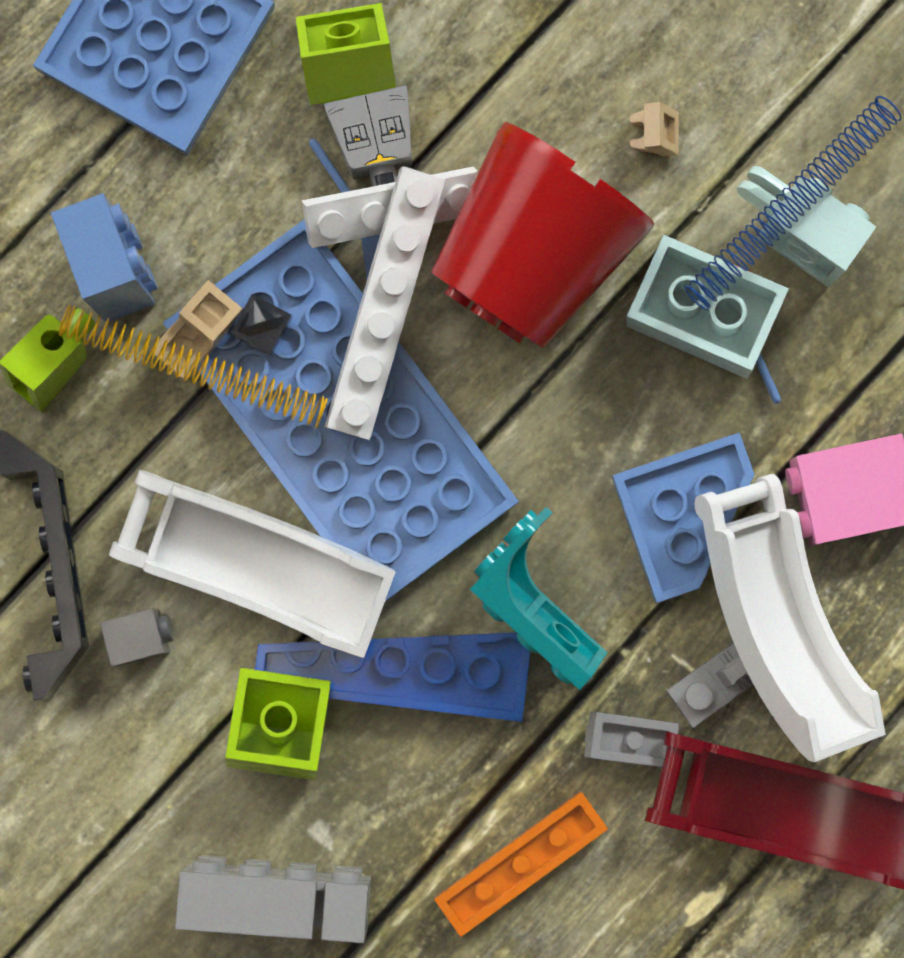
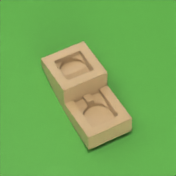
M208 280L182 308L176 322L159 339L154 358L157 359L167 339L168 342L162 360V365H164L173 343L176 342L170 365L171 370L181 347L184 345L178 369L179 373L189 350L192 348L187 377L198 352L201 351L197 368L202 364L206 355L210 354L243 311V308ZM178 361L172 371L174 375L176 373ZM186 364L182 373L178 377L183 383L186 382L184 381V372ZM194 366V368H193V370H192L190 376L194 373L195 366Z

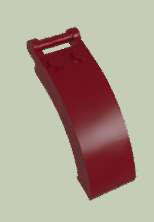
M666 731L663 745L667 746L653 807L647 808L644 821L904 889V793ZM685 751L693 752L694 756L678 815L670 813L684 754Z

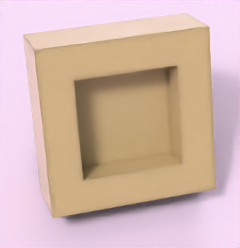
M662 102L644 104V110L630 116L631 124L637 127L644 126L643 137L630 140L632 148L640 152L658 154L662 157L679 155L678 111Z

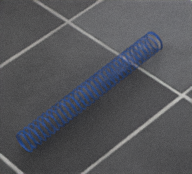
M877 96L875 102L870 103L869 108L862 111L863 115H857L856 121H851L850 127H845L844 133H839L838 139H833L832 145H827L826 151H821L819 153L820 157H815L813 163H809L807 169L801 171V176L795 177V182H789V188H783V194H777L776 200H771L770 206H765L764 212L758 213V219L751 220L752 225L745 226L746 231H740L739 237L733 238V243H727V250L721 249V256H714L715 262H708V268H702V274L695 275L696 281L690 280V286H684L687 295L700 308L708 311L711 305L700 293L693 289L691 282L697 283L712 301L717 302L714 294L699 282L697 276L703 277L716 293L723 296L722 290L705 276L704 269L710 271L714 278L727 290L730 289L729 285L711 269L710 263L715 264L730 282L736 284L734 277L717 263L716 258L723 259L735 275L742 277L738 268L724 258L722 252H728L738 266L744 271H748L747 265L729 250V245L735 246L739 254L749 264L755 265L751 256L736 245L735 239L741 240L754 257L761 259L759 252L742 239L741 233H746L759 250L767 253L766 247L748 232L747 227H752L768 246L773 247L771 239L755 227L753 221H759L763 229L773 239L779 241L778 234L768 224L763 222L759 215H765L771 225L778 232L785 235V229L777 220L766 213V208L772 209L783 225L787 228H792L790 221L781 212L773 208L772 202L778 203L781 210L792 221L798 222L794 212L779 202L778 196H783L788 205L797 214L804 216L805 213L794 200L786 196L784 191L789 190L802 207L810 210L809 203L799 193L791 189V183L796 184L799 191L808 201L816 204L817 200L812 193L820 198H823V194L812 181L803 176V172L807 171L812 180L822 190L829 192V187L825 181L835 186L836 183L833 177L839 180L842 179L838 170L848 173L844 163L849 167H854L851 158L855 161H860L858 153L866 155L864 147L867 149L873 148L870 141L878 143L877 135L884 137L883 129L886 131L891 130L889 123L897 125V121H901L902 118L899 110L890 100L883 96ZM878 98L889 102L898 112L900 118L896 119L886 107L879 104ZM875 104L879 113L870 109V106ZM869 110L873 119L864 115V112ZM872 112L881 117L886 122L889 129L885 128L882 124H880L878 120L874 117ZM884 114H886L892 120H895V123H893L887 117H885ZM862 116L867 125L859 122L858 118ZM866 118L871 120L881 130L883 135L875 131ZM853 122L858 124L862 133L852 127ZM860 124L866 127L875 136L877 141L871 139L864 132ZM848 128L851 129L855 138L849 134H846V130ZM854 131L862 135L868 141L871 147L865 145L858 138ZM840 135H845L849 144L840 140ZM848 137H850L856 143H858V145L863 149L864 153L859 151L851 143ZM834 141H839L844 151L834 146ZM843 144L848 146L856 154L858 159L854 158L844 148ZM833 147L834 152L840 159L829 153L827 148ZM836 149L840 151L842 154H844L852 163V165L848 164L845 160H843V158L838 154ZM826 153L833 165L823 159L821 154ZM830 156L834 157L846 171L838 167ZM820 159L826 170L816 165L815 160ZM824 162L830 165L837 172L839 177L834 175L828 169ZM813 165L822 178L810 171L809 166ZM819 169H821L824 173H826V174L830 177V179L833 181V183H831L830 181H828V180L821 174V172L819 171ZM812 174L826 186L827 190L814 179ZM798 177L803 179L810 191L797 183ZM806 181H808L810 184H812V185L819 191V193L821 194V196H820L819 194H817V193L808 185V183H807ZM801 188L808 192L814 199V201L808 198L805 195V193L801 190ZM794 193L807 204L808 208L798 200ZM788 200H790L792 203H794V204L800 209V211L802 212V214H801L800 212H798V211L790 204V202H789ZM783 207H785V208L795 217V219H793V218L783 209ZM777 213L781 215L790 226H788L784 221H782L781 218L777 215ZM770 219H772L783 230V232L779 230ZM765 226H767V227L776 235V237H774V236L766 229ZM759 232H760L762 235H764V236L768 239V241H769L770 243H768V242L759 234ZM752 238H754L764 248V250L759 245H757V243ZM749 247H751V248L756 252V254H754V253L749 249ZM741 251H742L751 261H749V260L741 253ZM723 271H725L732 278V280ZM686 287L689 288L690 290H692L693 293L695 294V296H696L707 308H705V307H703L702 305H700V304L689 294V292L687 291Z

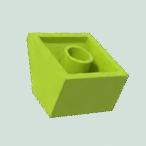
M382 3L296 17L300 55L309 105H324L334 101L396 88L390 42Z
M240 668L225 755L226 767L316 780L331 681Z

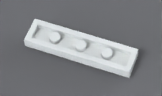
M474 166L432 175L446 180L433 224L457 218L478 173ZM396 182L302 200L307 238L311 248L380 235Z

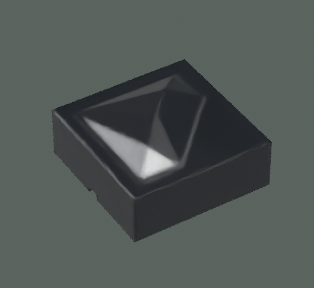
M252 294L231 334L272 356L293 317L286 311Z

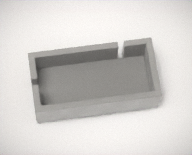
M199 856L198 860H194L187 868L180 871L175 929L312 939L313 928L322 929L321 940L364 943L368 929L371 876L362 875V868L353 866H335V871H332V873L316 872L317 865L311 863H290L289 867L283 870L271 869V861L245 859L244 864L229 866L226 865V858Z

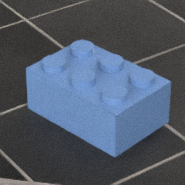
M102 193L51 212L81 297L98 315H101L105 322L107 318H109L110 322L155 305L151 292L158 290L156 280L149 264L146 265L143 256H139L137 250L143 249L140 237L127 214L123 213L119 203L112 205L105 194Z

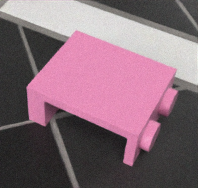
M902 433L803 454L789 460L791 468L785 471L786 481L791 495L797 494L801 512L797 513L800 519L803 538H807L809 547L886 529L904 527V438Z

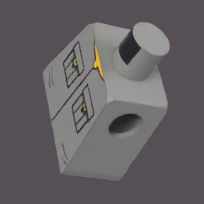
M406 85L324 104L329 126L352 179L370 176L372 187L393 183L397 180L396 170H399L402 166H412L409 101Z

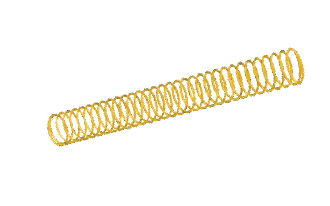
M71 304L68 305L58 332L59 336L63 335L67 329V338L70 339L76 331L75 341H80L84 334V345H87L93 336L92 347L95 348L101 340V351L105 350L110 341L109 354H112L118 345V357L123 354L127 346L125 359H130L135 350L134 363L139 361L144 351L142 365L145 366L152 355L151 369L156 366L161 356L159 372L163 371L169 360L168 375L172 373L178 361L175 377L178 378L186 364L184 381L189 378L195 366L192 384L196 383L203 369L200 386H204L211 373L209 390L213 388L220 374L217 393L221 391L229 375L225 396H228L237 378L233 398H237L245 382L242 402L245 401L254 383L250 405L254 403L263 384L258 408L262 406L271 387L266 410L269 411L279 391L275 414L279 411L288 392L283 417L286 416L296 395L291 420L294 419L305 396L299 423L302 422L312 399L313 403L307 425L311 424L321 403L315 429L320 423L328 398L324 400V396L320 398L313 412L316 400V393H314L304 411L308 391L306 390L303 393L296 408L300 388H296L288 404L292 387L290 384L279 403L283 381L278 385L271 400L275 384V378H273L262 399L267 380L265 375L253 398L259 373L255 374L245 394L250 376V369L247 370L237 391L242 366L239 367L228 390L234 363L229 367L220 387L226 361L222 362L212 383L217 357L214 359L203 382L209 354L206 355L195 378L201 351L198 352L186 377L193 351L192 348L189 350L178 373L184 345L181 347L170 370L176 342H174L161 368L168 342L167 339L153 365L159 336L156 338L151 352L145 361L151 333H149L136 359L143 330L140 331L135 345L128 356L129 346L135 329L132 327L129 337L119 354L126 324H124L118 340L111 351L118 321L115 322L112 332L102 349L109 318H107L100 337L94 345L101 315H99L94 329L86 342V335L93 312L90 313L88 321L77 340L84 309H82L77 324L70 336L69 330L76 306L73 307L71 315Z

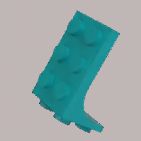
M547 507L538 515L530 510L503 538L509 546L501 542L474 570V573L480 578L470 590L483 601L482 606L493 619L499 622L505 621L517 632L516 637L527 650L532 653H540L551 664L550 668L557 678L566 684L572 683L580 690L592 678L608 652L545 596L531 579L527 567V549L535 532L553 512Z

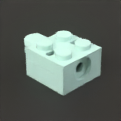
M753 166L747 173L749 181H741L737 187V192L743 199L764 212V207L770 206V201L776 200V195L783 194V188H789V186L762 167ZM799 177L797 183L810 191L803 179ZM810 177L809 180L821 190L823 198L812 193L817 200V203L813 204L802 195L796 184H794L791 189L799 193L809 203L811 209L807 210L802 207L792 196L791 192L785 190L784 194L794 200L802 208L805 215L800 216L788 205L783 196H778L779 202L794 212L798 222L792 221L781 210L778 203L772 202L773 208L781 212L790 221L792 228H787L783 225L772 209L766 208V213L782 225L786 234L778 232L769 221L766 224L778 234L780 240L773 239L764 229L761 231L773 242L772 249L829 288L847 270L876 226L869 222L870 217L863 209L852 203L843 204L832 196L833 191L830 187L829 192H826ZM814 178L823 188L827 190L826 186L819 179ZM806 181V182L808 183V185H809L817 194H819V195L821 196V194L819 193V191H818L812 184H810L808 181ZM801 188L805 195L812 201H814L811 195L808 192H806L803 188ZM794 193L798 200L808 208L807 204ZM788 200V201L790 202V204H791L798 212H800V213L802 214V212L800 211V209H799L794 203H792L790 200ZM783 207V209H784L793 219H795V217H794L785 207ZM777 213L781 220L784 221L788 226H790L788 222ZM770 219L774 223V225L783 232V230L772 219ZM765 226L766 229H767L774 237H776V235H775L767 226ZM759 233L768 243H770L764 235Z

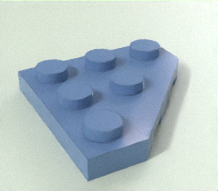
M740 432L612 475L618 498L655 603L699 589L711 563L703 521L696 513L694 502L697 496L708 492H714L717 495L750 485L755 474ZM738 507L723 511L725 524L732 522Z

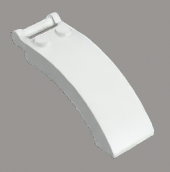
M143 470L138 471L134 482L138 485L119 540L118 542H113L109 556L143 568V571L245 607L316 639L323 645L364 658L393 581L395 570L349 548L279 519L164 479L153 473ZM157 492L168 497L149 550L146 553L135 547L153 496Z
M769 474L757 478L754 484L717 495L714 492H708L697 496L694 502L695 510L698 517L703 521L715 587L730 635L753 685L786 736L808 761L817 762L886 735L878 692L871 690L854 669L839 645L824 614L811 577L799 515L793 509H786L783 488L779 478L774 474ZM759 500L763 502L765 512L725 524L723 511Z

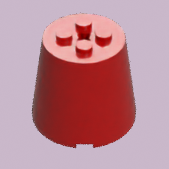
M505 122L494 137L430 273L449 285L444 293L467 308L471 301L474 302L469 310L494 327L501 320L502 322L497 328L519 344L526 337L544 349L648 235L655 224L639 207L602 179H599L595 186L571 170L576 163L574 160L529 132Z

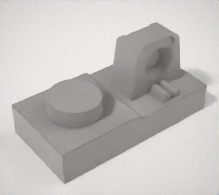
M733 642L665 691L690 727L694 728L750 688L753 683Z
M590 711L589 724L586 725L584 742H586L584 757L662 767L667 746L663 745L666 731L678 734L679 723Z

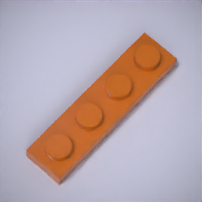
M579 791L434 897V901L459 936L462 937L599 837L608 828L584 794Z

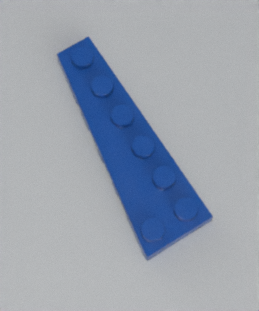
M517 632L371 639L364 658L323 645L319 641L258 644L255 670L331 681L329 699L522 722L530 651L518 641L516 637Z

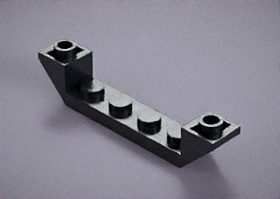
M1 430L0 475L9 480L32 476L38 477V482L32 483V493L36 508H42L45 526L39 527V540L43 553L49 552L51 570L45 572V581L49 597L56 598L58 615L52 616V628L56 642L62 641L63 649L27 655L28 665L23 666V682L26 692L33 693L34 701L51 699L89 648L64 475L62 470L8 432Z

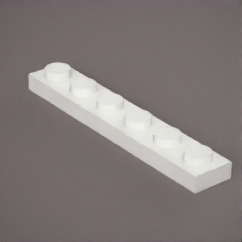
M405 166L399 169L324 427L367 440L371 438L446 181L444 179Z

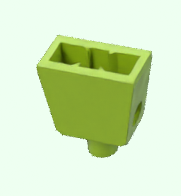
M76 307L72 318L69 336L74 330L82 312V309ZM86 312L83 313L77 340L89 318ZM51 314L45 315L0 360V367L7 385L40 413L46 409L87 358L85 345L82 341L84 334L78 342L75 341L76 331L70 339L67 338V329L63 335L59 336L58 332L61 322ZM92 318L90 320L87 335L96 324Z

